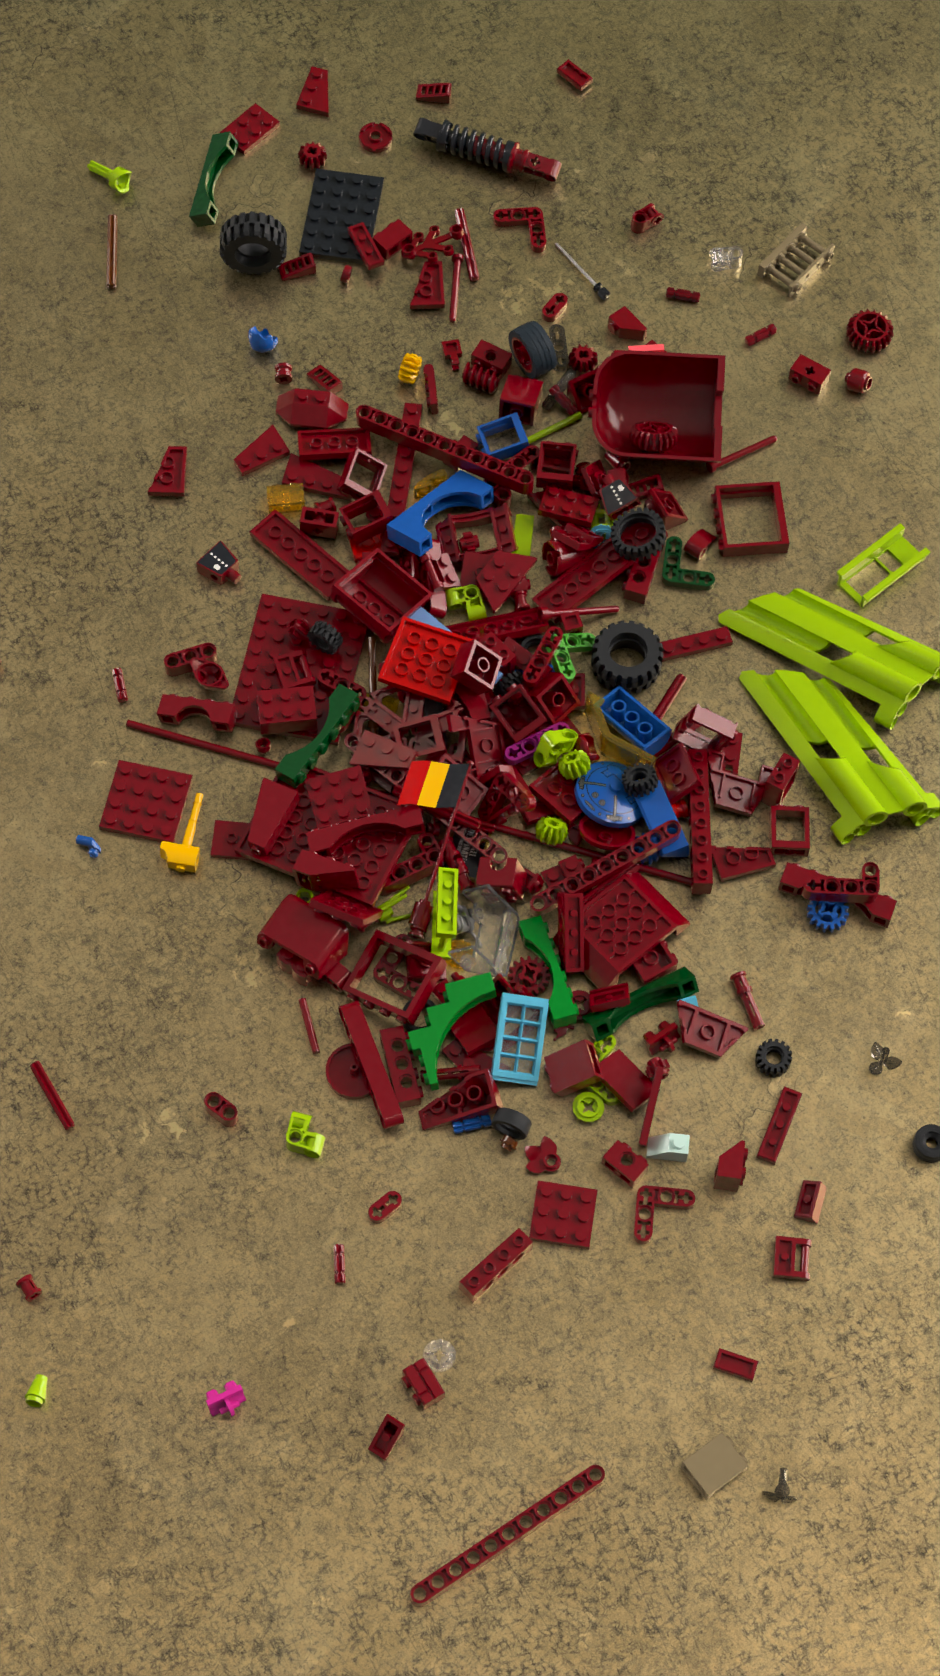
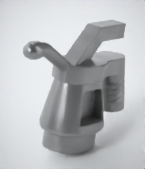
M457 903V934L463 932L470 933L477 942V947L481 949L482 944L473 932L475 917L472 909H467L465 906Z

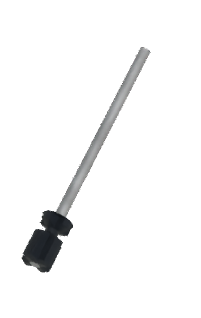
M555 243V246L594 285L593 290L595 292L599 291L598 296L603 301L609 299L611 293L605 287L601 288L602 284L600 282L596 283L558 243Z

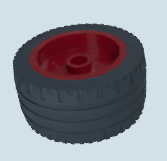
M527 322L509 333L508 341L512 355L527 377L531 379L539 377L556 367L557 358L553 344L546 331L538 322Z

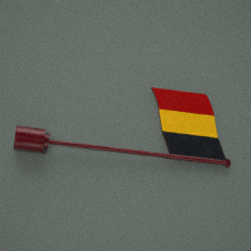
M427 760L410 762L396 806L413 804L431 808L454 807L425 898L420 899L419 902L415 901L408 921L409 925H417L427 929L434 908L430 905L431 902L428 901L471 767L474 766L473 761H468L467 764H445Z

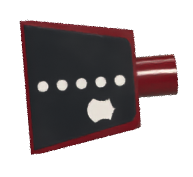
M609 474L602 479L605 487L601 488L599 492L606 513L611 521L616 520L619 515L623 516L624 511L629 512L630 509H635L642 504L622 478L614 480L613 476Z
M221 540L196 562L197 572L219 585H223L228 580L237 584L242 578V575L237 572L239 570L238 559Z

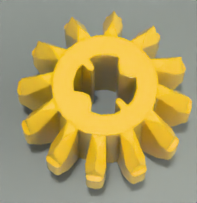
M406 353L398 372L399 380L407 384H414L419 375L422 358L413 353Z

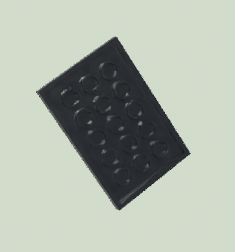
M316 168L299 256L312 253L313 258L365 265L347 231V227L364 222L373 239L384 177Z

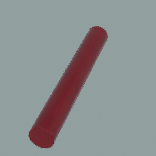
M300 998L298 1001L313 1054H318L320 1049L306 998Z

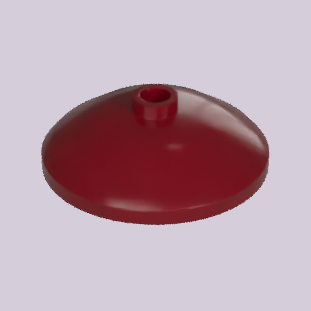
M587 815L580 820L578 826L582 838L588 844L602 850L615 851L635 840L636 833L633 826L625 828L607 827L593 821Z

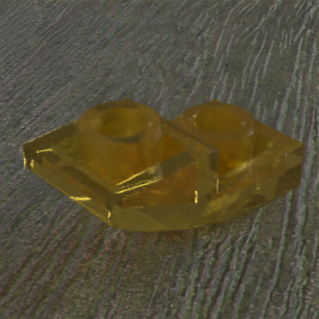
M445 468L421 479L414 486V499L423 498L432 491L433 487H438L447 480Z

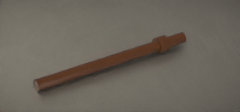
M375 637L368 638L369 693L377 690ZM371 720L368 721V730L377 734L379 726Z

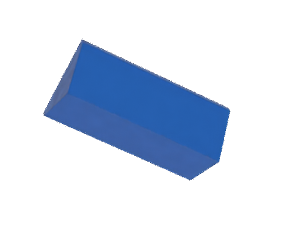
M658 780V787L654 788L655 791L653 793L649 791L650 795L648 796L643 794L644 797H640V795L635 797L649 831L669 820L678 821L660 780ZM674 828L667 829V832L670 834L677 833ZM682 828L677 841L659 850L661 857L689 856V844ZM653 837L656 844L660 842L659 838Z

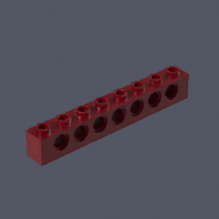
M688 749L690 758L702 782L700 786L687 794L691 894H711L713 871L707 749Z

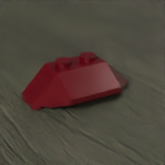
M294 388L278 396L276 414L280 415L290 426L329 429L341 422L347 421L349 404L332 392Z

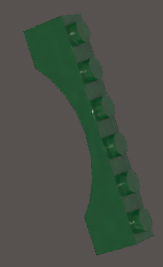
M231 132L212 135L189 217L197 227L214 225L216 223L219 210L214 201L215 185L224 167L235 156L239 143Z
M341 684L337 686L329 697V714L323 729L308 745L284 756L275 768L277 779L295 789L305 781L307 773L316 766L319 757L326 753L328 745L338 737L340 729L348 724L353 712L359 709L360 700L358 693Z
M684 966L631 992L629 1005L607 1009L603 1012H590L582 1016L587 1033L598 1042L614 1034L627 1019L646 1008L664 1002L687 998L699 992L695 975Z

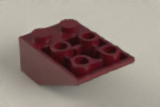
M302 849L292 868L297 886L313 892L356 888L360 885L356 869L352 864L344 862V864L340 863L330 856L323 857L313 850L306 851Z

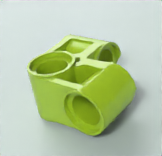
M470 584L463 587L450 588L445 591L448 610L466 609L469 621L487 618L485 605L482 601L480 590L476 585ZM473 594L475 597H468V595Z
M568 728L545 732L541 736L533 756L535 765L537 767L555 765L561 754L573 750L578 734Z
M293 1111L286 1133L287 1149L311 1158H319L326 1138L319 1133L308 1131L313 1116ZM298 1138L299 1141L291 1142L290 1139Z

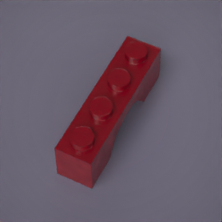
M162 694L156 714L161 723L179 725L189 716L203 715L210 719L215 731L232 733L238 712L235 705L228 701L216 702L211 699H196L192 696L180 697L176 694Z

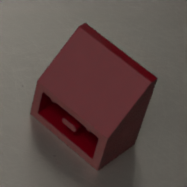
M741 1140L719 1156L715 1169L713 1189L737 1192L739 1186H743L746 1175L745 1162L748 1156V1148H745V1141Z

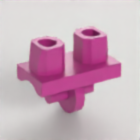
M232 1380L224 1385L225 1392L218 1394L217 1390L213 1389L206 1393V1403L212 1417L219 1413L222 1415L228 1411L231 1417L235 1415L234 1409L239 1407L240 1403L246 1401L241 1385H237Z

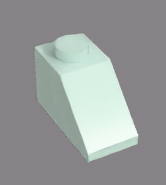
M667 1133L649 1137L646 1158L686 1162L689 1152L690 1135Z

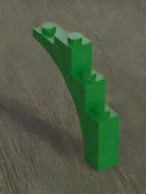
M491 972L446 983V991L442 992L445 1003L426 1008L428 1015H424L427 1027L408 1032L409 1039H406L408 1051L413 1050L414 1057H419L421 1067L425 1066L427 1073L423 1074L425 1084L430 1085L431 1091L439 1089L437 1078L438 1057L441 1045L449 1030L468 1010L481 1002L497 997Z

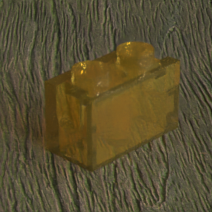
M303 483L266 486L269 514L274 509L281 514L302 512L303 506L305 507Z

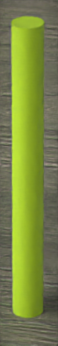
M577 412L527 437L529 444L583 418L581 412Z

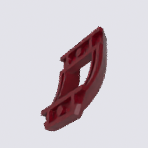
M503 503V506L497 508L491 507L467 514L452 515L449 513L443 522L440 521L435 526L437 538L440 541L441 554L448 553L450 560L453 562H463L464 553H460L456 529L493 524L497 547L474 553L494 556L497 551L511 553L519 548L512 525V514L507 503Z

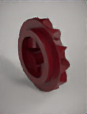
M576 990L572 992L573 998L571 999L573 1004L584 1002L583 1009L578 1008L579 1015H577V1019L583 1020L582 1016L592 1012L590 1008V994L586 991Z

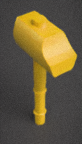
M196 793L182 844L162 841L160 845L161 858L166 860L168 868L175 869L178 872L189 871L196 873L198 867L200 847L192 846L200 807L202 806L203 794Z

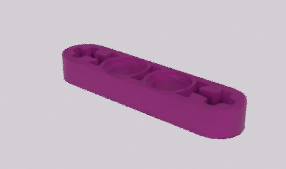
M558 722L509 746L505 750L504 760L510 765H516L534 756L540 742V737L545 732L558 729L563 730L565 728L570 729L569 725L564 722ZM531 744L534 746V749L527 751L524 745ZM510 753H512L513 755L516 754V758H514L513 756H509Z

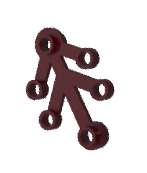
M454 224L449 228V233L437 237L440 235L439 226L433 225L429 228V233L425 239L422 232H416L413 235L414 238L411 244H406L402 247L401 256L408 260L415 257L427 258L430 263L438 261V255L435 251L443 252L445 256H452L454 254L452 245L439 244L452 238L460 240L464 235L463 226Z

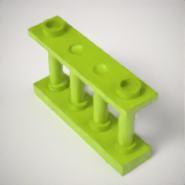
M439 867L437 891L433 890L434 908L432 911L431 953L450 960L451 939H456L458 869Z

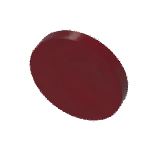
M351 1044L338 1047L332 1052L326 1063L328 1085L337 1095L346 1099L357 1100L370 1096Z

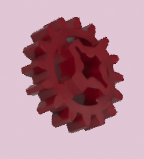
M530 956L527 957V960L520 957V962L514 961V967L509 968L508 980H511L509 985L511 987L515 986L514 990H516L517 985H525L532 994L538 997V991L544 993L545 987L549 986V967H544V961L539 963L538 957H535L534 960H531ZM542 977L541 982L537 985V981Z

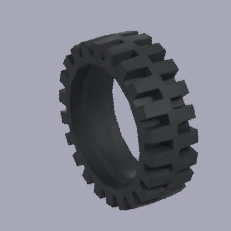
M637 507V511H634V508H632L630 513L624 511L623 516L619 515L617 520H614L613 526H611V540L615 551L621 557L624 556L626 560H629L630 557L632 561H636L637 558H639V561H644L643 557H646L648 560L651 558L650 554L653 556L657 555V551L660 552L662 546L665 545L666 530L663 520L658 513L656 514L653 510L649 511L648 508H644L643 511L641 507ZM635 523H649L656 529V534L652 540L641 546H629L621 540L622 532Z

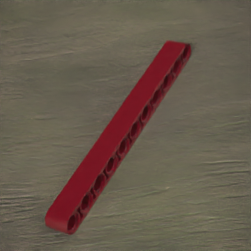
M360 405L356 408L357 425L362 429L520 494H530L534 489L533 474L527 470L368 405Z
M349 733L344 739L345 746L352 755L358 744L351 747L350 743L353 740H357L359 743L361 736L356 733ZM376 766L370 767L371 770L393 787L396 785L403 786L407 774L403 769L387 767L385 769H378ZM401 774L400 780H393L394 775ZM422 808L444 827L448 828L450 819ZM462 824L452 826L451 832L481 856L491 857V862L498 868L505 867L507 858H509L507 851L480 829L476 831ZM468 831L475 832L472 838L465 837ZM482 843H490L489 848L485 850L480 848ZM498 854L505 855L502 861H496L495 857Z
M599 1465L588 1467L414 1585L410 1591L411 1603L415 1607L426 1606L595 1491L603 1484L605 1478L604 1469ZM596 1472L601 1478L594 1481L589 1475ZM579 1484L583 1487V1491L575 1492L572 1486ZM557 1496H563L566 1499V1502L564 1504H558L555 1501V1498ZM539 1508H546L549 1514L541 1516L537 1510ZM527 1519L532 1525L529 1528H524L520 1525V1522ZM510 1531L513 1533L514 1538L506 1540L502 1534ZM493 1543L497 1549L489 1552L485 1549V1545ZM470 1555H475L479 1561L476 1564H471L467 1558ZM453 1567H458L461 1570V1574L453 1576L449 1571ZM440 1579L444 1584L441 1588H435L432 1586V1581ZM417 1591H422L426 1597L423 1600H417L414 1598V1594Z

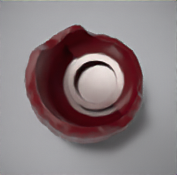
M590 733L578 735L573 751L575 749L577 751L583 750L589 756L590 762L599 760L600 756L597 754L594 739L588 735Z

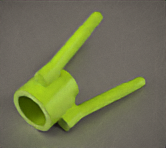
M409 886L399 891L385 903L377 906V908L384 910L382 917L378 919L381 923L385 921L386 924H389L393 921L410 918L411 913L391 917L394 914L391 907L407 897V894L404 893L410 889Z

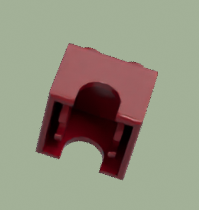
M480 857L476 885L486 900L489 902L505 900L509 903H516L517 900L522 901L527 873L518 859L507 858L505 867L501 870H496V867L492 866L491 857Z

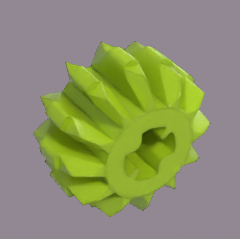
M575 749L573 752L563 754L562 758L558 760L559 771L566 780L581 778L582 775H587V771L591 770L589 756L583 750L577 751Z
M541 817L535 828L536 838L548 845L556 846V844H562L568 834L567 824L562 819H556V817Z

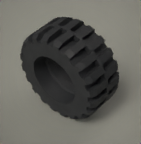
M250 211V213L242 212L239 215L232 216L231 219H228L222 225L220 232V256L231 269H236L239 273L245 272L248 275H261L264 272H271L272 269L276 270L284 262L287 255V232L278 219H274L273 216H267L262 212L255 213V211Z
M623 620L618 621L616 625L611 623L608 625V629L603 628L600 631V635H597L595 638L591 657L592 671L597 676L600 684L605 683V688L609 690L621 686L631 694L632 691H635V693L641 692L642 688L648 689L651 683H655L662 667L663 646L662 643H659L660 638L658 635H653L654 631L650 627L645 628L644 624H635V621L630 620L629 623H624ZM620 648H631L639 652L643 656L644 661L636 666L625 667L617 664L610 654Z

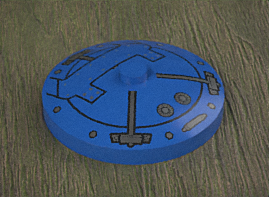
M611 761L595 762L590 765L591 770L587 771V775H582L581 778L578 777L574 789L576 801L581 810L593 821L607 827L625 828L636 824L643 818L634 795L630 796L624 789L622 774H624L623 771L625 769L628 770L627 766Z

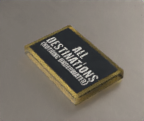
M468 831L465 837L472 838L475 832ZM451 833L456 850L460 851L463 861L470 872L469 877L472 883H476L480 857L483 856L455 834ZM482 843L480 848L483 850L487 849L489 843Z

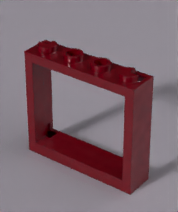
M780 481L715 486L714 494H711V503L715 504L713 517L717 519L718 523L715 528L716 535L720 537L718 539V549L722 550V557L788 553L790 543ZM771 496L778 541L728 544L721 499Z
M376 929L342 990L347 995L346 998L352 1000V1002L359 1001L369 1010L375 1008L385 1017L389 1018L392 1016L401 1024L408 1023L413 1026L447 964L440 956ZM381 945L431 966L406 1011L356 989Z

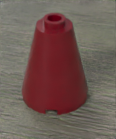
M548 540L542 546V559L546 560L548 565L545 566V569L552 577L558 576L573 567L595 550V548L578 551L559 540Z

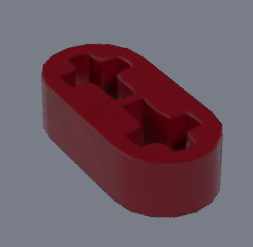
M556 293L543 307L542 319L546 322H554L567 308V296L563 293Z
M389 1191L372 1204L368 1210L370 1221L380 1224L395 1213L402 1205L401 1195L396 1191ZM390 1197L392 1199L397 1198V1204L391 1203L390 1205L386 1206L387 1204H389ZM383 1208V1210L381 1211V1217L377 1215L375 1217L373 1216L374 1210L378 1212Z

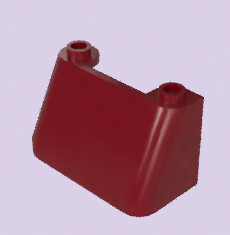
M289 894L281 901L258 933L257 944L262 948L271 949L276 943L303 959L304 971L319 980L347 955L348 928L341 921L333 919L329 914H321L314 911V908L308 906L309 903L303 899Z

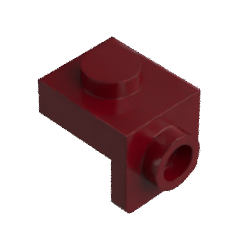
M524 868L527 873L524 892L533 897L542 889L544 880L540 874H534Z

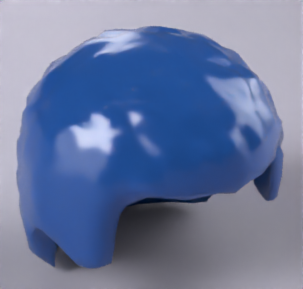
M256 326L248 331L250 345L256 352L265 353L271 351L278 343V338L271 336L266 328L263 331H258Z

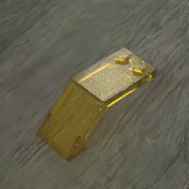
M588 691L584 712L600 754L627 767H633V764L639 765V763L643 762V765L648 763L649 766L652 765L655 768L657 757L609 732L601 710L605 699Z

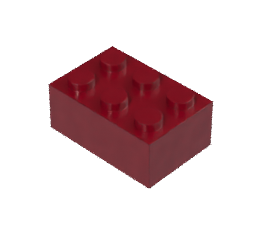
M313 686L257 691L261 735L317 729Z

